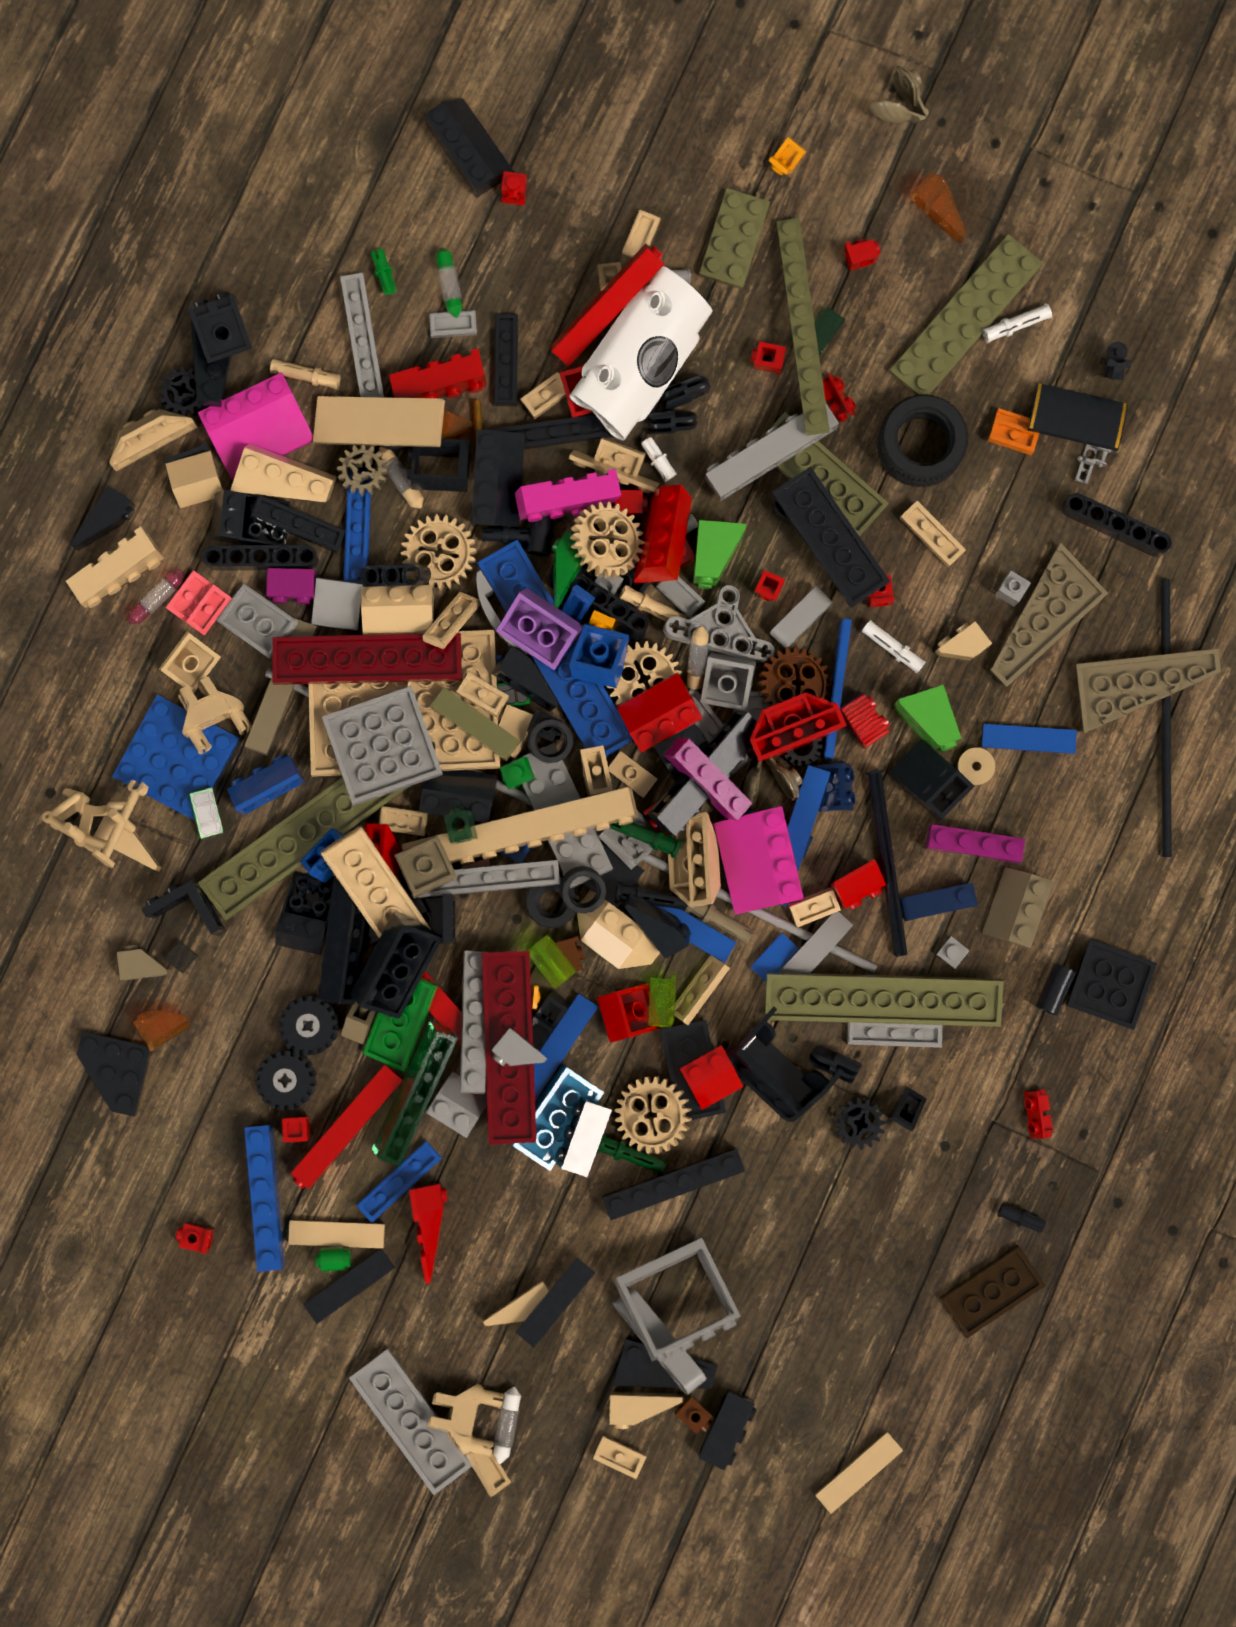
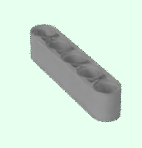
M631 1287L628 1291L656 1350L676 1341L643 1298ZM620 1296L613 1302V1305L641 1340ZM680 1348L671 1352L673 1356L662 1362L657 1359L686 1395H689L706 1380L704 1373L686 1351L681 1352Z

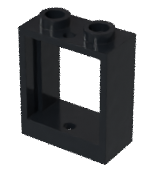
M441 439L440 447H409L408 460L412 461V464L407 466V480H411L412 490L468 492L470 440ZM420 456L459 457L458 476L419 474Z

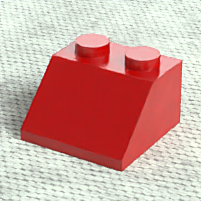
M873 859L829 886L833 888L843 909L849 907L850 910H853L863 904L861 899L869 895L872 899L883 892L881 888L886 883L877 862Z
M648 983L597 997L610 1043L661 1029Z
M722 1045L679 1068L702 1110L743 1087Z

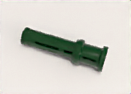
M619 822L613 823L610 828L651 845L654 851L660 850L668 853L674 859L682 843L681 838L674 839L665 835L664 831L654 832L633 822L626 825H619Z
M603 1133L596 1152L610 1155L616 1161L620 1159L658 1172L661 1175L667 1165V1160L660 1159L646 1152L637 1151V1149L627 1146L624 1140H614L607 1137L605 1133Z

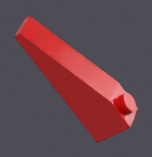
M441 1182L415 1186L409 1190L414 1222H418L417 1240L419 1246H422L420 1255L425 1284H429L432 1281L445 1207L444 1202L448 1201L446 1187L442 1188Z

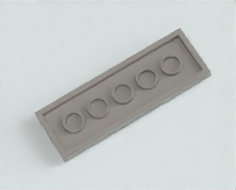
M555 743L539 749L546 754L558 752ZM532 753L523 756L528 757L536 778L522 784L534 811L581 799L563 760L556 763H546L540 761ZM595 828L587 830V834L574 837L573 834L564 836V840L558 842H551L550 839L547 840L556 860H558V865L563 875L572 868L579 866L591 867L600 876L613 870ZM585 876L578 877L573 880L570 889L592 879Z
M389 1348L349 1377L350 1381L433 1495L472 1467L466 1455L458 1451L445 1431L427 1427L429 1417L438 1416Z

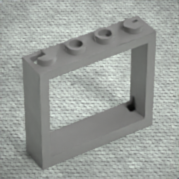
M702 1238L617 1277L614 1282L652 1361L659 1359L662 1362L672 1357L671 1352L679 1348L681 1352L693 1347V1341L701 1338L702 1341L708 1340L716 1335L714 1331L722 1327L726 1331L736 1326L735 1321L740 1318V1314ZM697 1254L727 1316L656 1350L627 1287Z

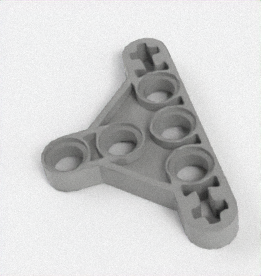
M732 585L724 586L718 592L715 605L690 620L676 616L671 617L663 626V632L669 639L730 656L756 660V663L759 664L767 663V658L774 656L775 649L770 642L757 639L753 635L737 609L740 593ZM723 592H731L734 596V601L731 603L726 602L723 599ZM719 613H725L729 616L728 624L719 622ZM673 623H676V627L682 630H678L676 633H673V628L669 626H672ZM699 626H703L709 634L708 643L703 646L692 643L691 630ZM719 634L724 637L725 643L723 646H718L714 643V635ZM736 641L745 642L747 650L745 652L738 651L735 647ZM762 647L768 653L765 657H761L762 654L758 651H754L752 655L750 654L752 648L760 650Z

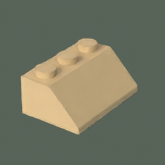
M432 585L362 587L361 612L363 635L424 634L434 623Z

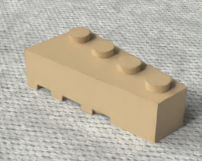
M248 444L244 447L230 491L327 502L331 496L337 476Z
M141 526L134 531L136 536L130 539L124 538L118 542L117 550L106 551L99 556L97 560L99 563L96 565L94 563L88 564L66 580L82 606L92 608L102 601L101 598L107 594L113 595L121 590V585L128 581L129 583L136 581L141 577L140 573L147 569H155L161 564L160 561L164 559L163 555L150 535Z

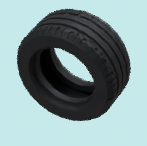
M919 394L899 401L885 416L877 437L879 459L882 465H884L885 470L893 478L895 477L897 481H901L900 483H905V485H911L912 487H930L945 481L958 468L967 451L968 429L964 418L961 416L962 414L958 412V409L953 404H950L949 401H945L943 398H939V396ZM923 418L936 423L946 436L947 449L944 456L933 463L920 464L911 461L903 454L898 444V432L904 423L913 419Z

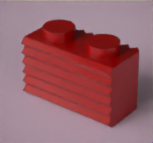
M862 693L841 707L840 711L863 748L866 749L890 732L888 729L890 724L883 715H878L874 709L877 706L871 696L866 697Z

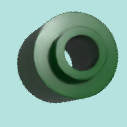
M343 1246L320 1248V1253L315 1255L316 1267H321L322 1272L345 1270V1267H351L349 1248H344Z

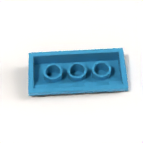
M562 1064L535 1103L537 1143H514L511 1145L551 1171L557 1162L555 1159L556 1152L559 1147H562L565 1140V1128L571 1123L573 1118L572 1109L574 1104L579 1101L580 1097L598 1102L604 1092Z

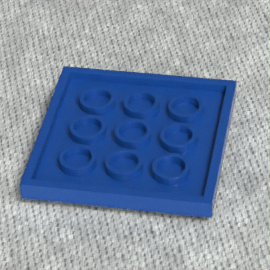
M156 695L112 777L129 785L131 780H135L139 786L141 782L145 783L148 786L147 796L194 820L188 793L207 787L214 789L240 738L216 725H212L202 730L212 748L207 752L203 749L204 753L198 754L191 739L184 737L182 734L187 711Z

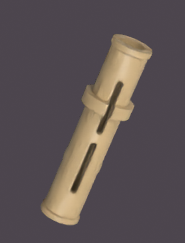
M273 359L270 365L271 374L277 375L282 372L285 377L312 383L313 386L322 385L338 389L340 385L341 375L321 371V368L318 367L313 369Z
M628 585L623 587L619 595L620 599L637 607V610H644L665 622L674 616L687 618L686 615L650 598L649 594H642Z

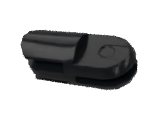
M696 376L686 381L682 380L669 385L662 394L665 409H675L707 394L710 390L709 380L705 376Z
M651 411L647 416L649 418L647 420V426L649 427L648 435L692 430L698 423L696 421L697 415L692 411Z
M822 1046L815 1047L809 1055L812 1065L830 1075H834L841 1069L843 1073L839 1079L849 1084L854 1082V1078L862 1067V1063Z

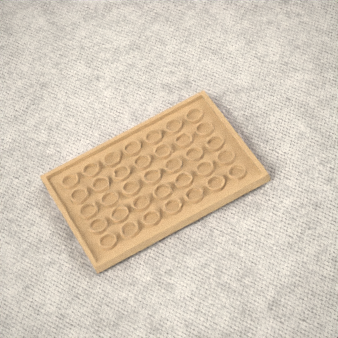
M495 631L457 632L461 633L462 681L309 684L311 776L342 775L322 719L323 716L412 686L442 771L500 768V757L430 708L431 703L441 690L446 688L498 725V716H493L456 693L468 672L497 688V678L491 674L496 666Z

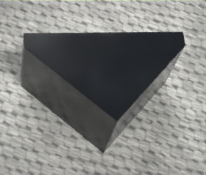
M906 1087L888 1118L912 1132L927 1098Z

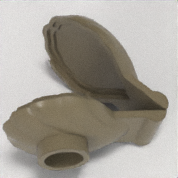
M896 65L892 72L895 89L902 98L911 104L914 112L909 111L905 106L890 101L870 102L869 108L877 118L885 122L903 123L911 120L912 123L922 121L928 116L929 112L920 99V86L922 85L920 75L914 69L909 70L904 66Z
M773 758L764 760L770 767L782 792L789 799L798 800V786L802 784V779L794 768L788 770L785 766L776 763ZM758 761V765L749 770L743 784V794L752 802L750 806L752 810L756 806L763 761Z

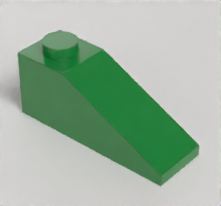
M567 531L562 539L559 537L556 539L552 548L555 551L553 580L554 607L556 608L560 606L582 567L580 565L582 557L574 556L579 552L578 549L571 548L576 541L570 539V536L573 534Z

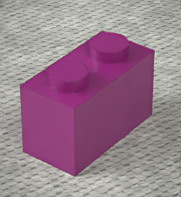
M268 568L266 596L276 604H286L287 600H295L296 604H310V601H314L317 573L314 569Z

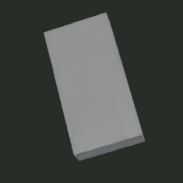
M475 310L461 311L458 318L453 317L449 312L429 313L431 338L477 335Z
M679 576L676 581H661L656 585V588L688 619L705 603Z

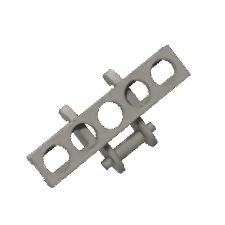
M1086 444L1083 456H1078L1077 458L1080 465L1074 481L1087 484L1093 466L1095 464L1101 468L1102 466H1107L1105 459L1107 453H1111L1112 450L1097 446L1093 448ZM1098 450L1102 451L1100 460L1095 459ZM1086 451H1093L1094 457L1088 458L1086 456ZM1087 464L1090 465L1089 469L1083 468V465ZM1081 472L1087 474L1085 480L1079 478Z

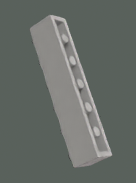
M826 404L829 432L831 433L838 428L839 422ZM796 413L786 419L785 425L780 428L774 426L766 432L767 436L760 440L755 438L746 445L747 448L739 452L736 450L726 457L727 461L722 464L717 462L707 469L708 472L705 475V480L719 502L830 433L806 436L803 413L799 416Z

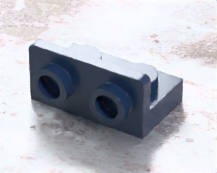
M833 763L816 765V768L831 772L818 811H853L855 794L852 791L854 771L851 768V764Z

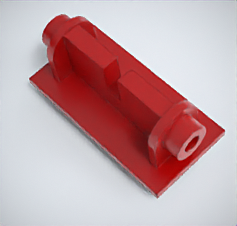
M827 374L829 380L826 378L822 379L825 400L828 402L833 398L835 399V402L830 404L829 408L835 418L839 419L840 423L848 419L847 414L857 415L854 410L856 405L850 396H846L843 390L845 385L841 378L833 374Z
M1045 1089L1024 1092V1106L1027 1110L1028 1131L1031 1139L1052 1137L1051 1132L1054 1131L1051 1115L1043 1116V1111L1050 1110L1048 1094L1045 1093Z

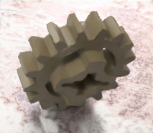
M362 444L360 450H357V447L354 445L352 453L345 450L344 452L347 457L339 458L343 466L337 467L338 472L343 473L338 476L340 481H345L343 487L347 489L351 486L350 492L354 494L359 490L361 496L367 490L372 495L374 487L380 490L379 482L386 483V478L383 477V474H388V469L383 468V466L387 465L386 459L380 460L383 456L382 453L377 452L374 454L375 448L373 446L366 450L365 444ZM362 456V458L354 460V458ZM373 459L378 465V472L371 467ZM364 466H366L368 472L363 471L360 474L358 469H363ZM348 469L354 473L352 481L348 477ZM369 480L372 481V482H370V483H368V484H364V485H363V483L366 482V481H369Z

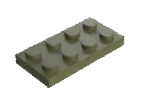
M726 188L699 277L743 290L770 201Z

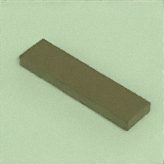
M446 688L441 690L430 705L431 709L505 761L508 760L520 744L517 738Z

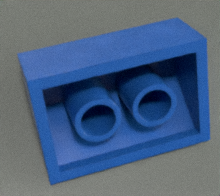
M281 755L272 760L273 764L267 768L264 766L258 767L251 772L252 776L246 779L241 777L231 783L232 787L227 790L238 813L246 815L305 783L301 772L290 755L287 757Z

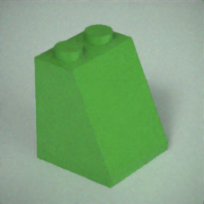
M699 520L693 584H698V588L711 589L712 586L717 585L743 539L746 524Z
M944 685L898 699L893 705L894 710L932 749H939L940 753L951 750L957 746L956 742L961 739Z

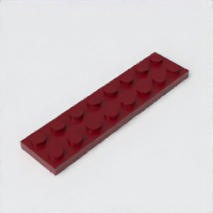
M456 633L444 649L424 642L423 634L272 637L273 685L462 681L461 633Z
M530 952L482 953L489 1145L537 1143L534 1064L509 1066L506 1063L502 1066L492 1058L494 1053L491 1051L509 1028L533 1047Z

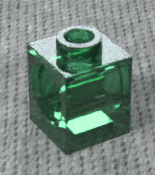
M459 807L451 809L450 814L444 815L450 844H459L478 839L472 811ZM462 818L465 821V828L459 832L456 829V822Z

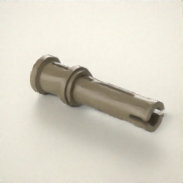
M714 904L696 907L687 905L684 911L686 913L691 912L700 917L704 923L710 922L746 944L754 933V930L718 911Z

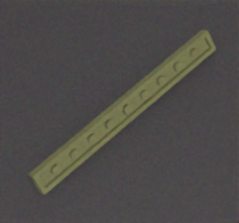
M800 218L777 221L806 436L830 433Z

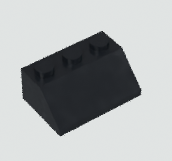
M471 770L442 771L443 775L424 781L419 812L483 823L491 822L499 775Z

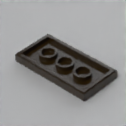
M1017 1245L939 1298L964 1336L969 1338L1046 1285L1020 1246Z

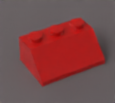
M678 672L617 706L630 735L641 753L703 719L697 704Z

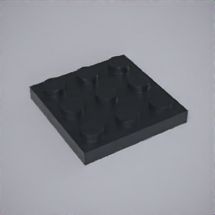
M1088 939L1066 1006L1134 1030L1157 963Z

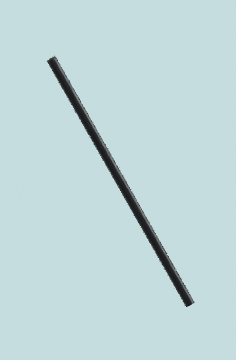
M1161 579V655L1171 654L1170 579ZM1170 695L1161 699L1162 857H1172Z

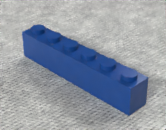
M272 1124L245 1127V1140L257 1272L281 1270L285 1267L273 1127Z

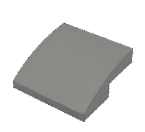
M637 810L638 817L633 818V823L656 832ZM610 828L604 830L598 836L631 870L653 851L651 845Z

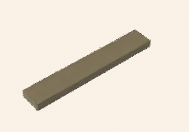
M295 618L299 624L289 637L315 636L317 626ZM271 678L245 743V748L268 755L295 685H273Z

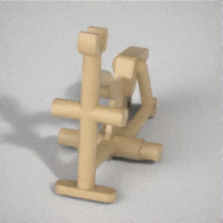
M131 780L128 785L130 794L126 801H109L104 806L89 805L90 798L87 795L66 788L62 794L68 798L52 811H46L42 815V820L45 823H49L53 829L59 830L73 838L76 845L92 851L94 857L106 866L113 868L115 863L109 858L123 829L129 833L135 831L136 826L128 819L139 796H144L147 793L148 786L143 782L139 786L135 780ZM76 812L82 815L79 828L70 822L66 823L64 821ZM107 815L116 822L108 840L90 835L94 816Z

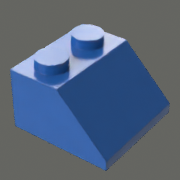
M584 624L569 663L572 677L617 688L624 669L629 635Z

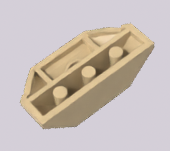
M162 409L157 411L151 410L145 413L144 418L139 421L126 423L123 426L124 429L118 432L109 463L115 471H118L196 429L195 422L190 417Z
M702 812L691 817L686 823V828L681 833L672 836L674 839H682L675 859L671 858V855L668 854L670 890L690 907L713 904L721 887L718 840L708 813Z
M590 889L580 903L589 902L596 893ZM606 900L593 912L577 913L581 941L618 969L651 965L660 953L635 921Z

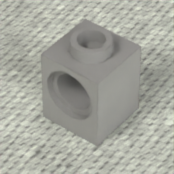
M1010 571L998 588L995 596L1015 607L1020 602L1031 582Z

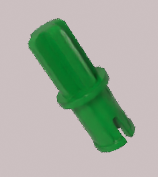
M376 249L378 254L375 251H372L370 254L376 268L375 275L379 277L384 294L392 295L397 291L392 276L393 269L389 267L385 250Z

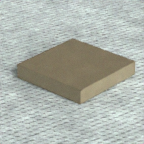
M438 835L395 854V858L414 898L458 879Z

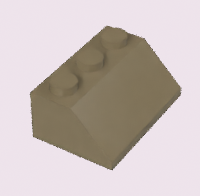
M1004 867L982 934L1024 949H1031L1054 882L1031 873Z

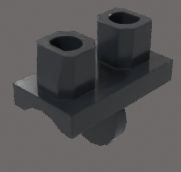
M1122 342L1111 343L1107 348L1108 358L1101 357L1100 364L1105 365L1104 378L1123 380L1125 367L1131 368V361L1125 359L1128 353L1127 347Z

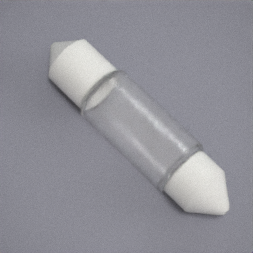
M512 1387L504 1393L502 1408H500L493 1450L498 1464H501L509 1457L511 1447L513 1446L521 1395L516 1387Z

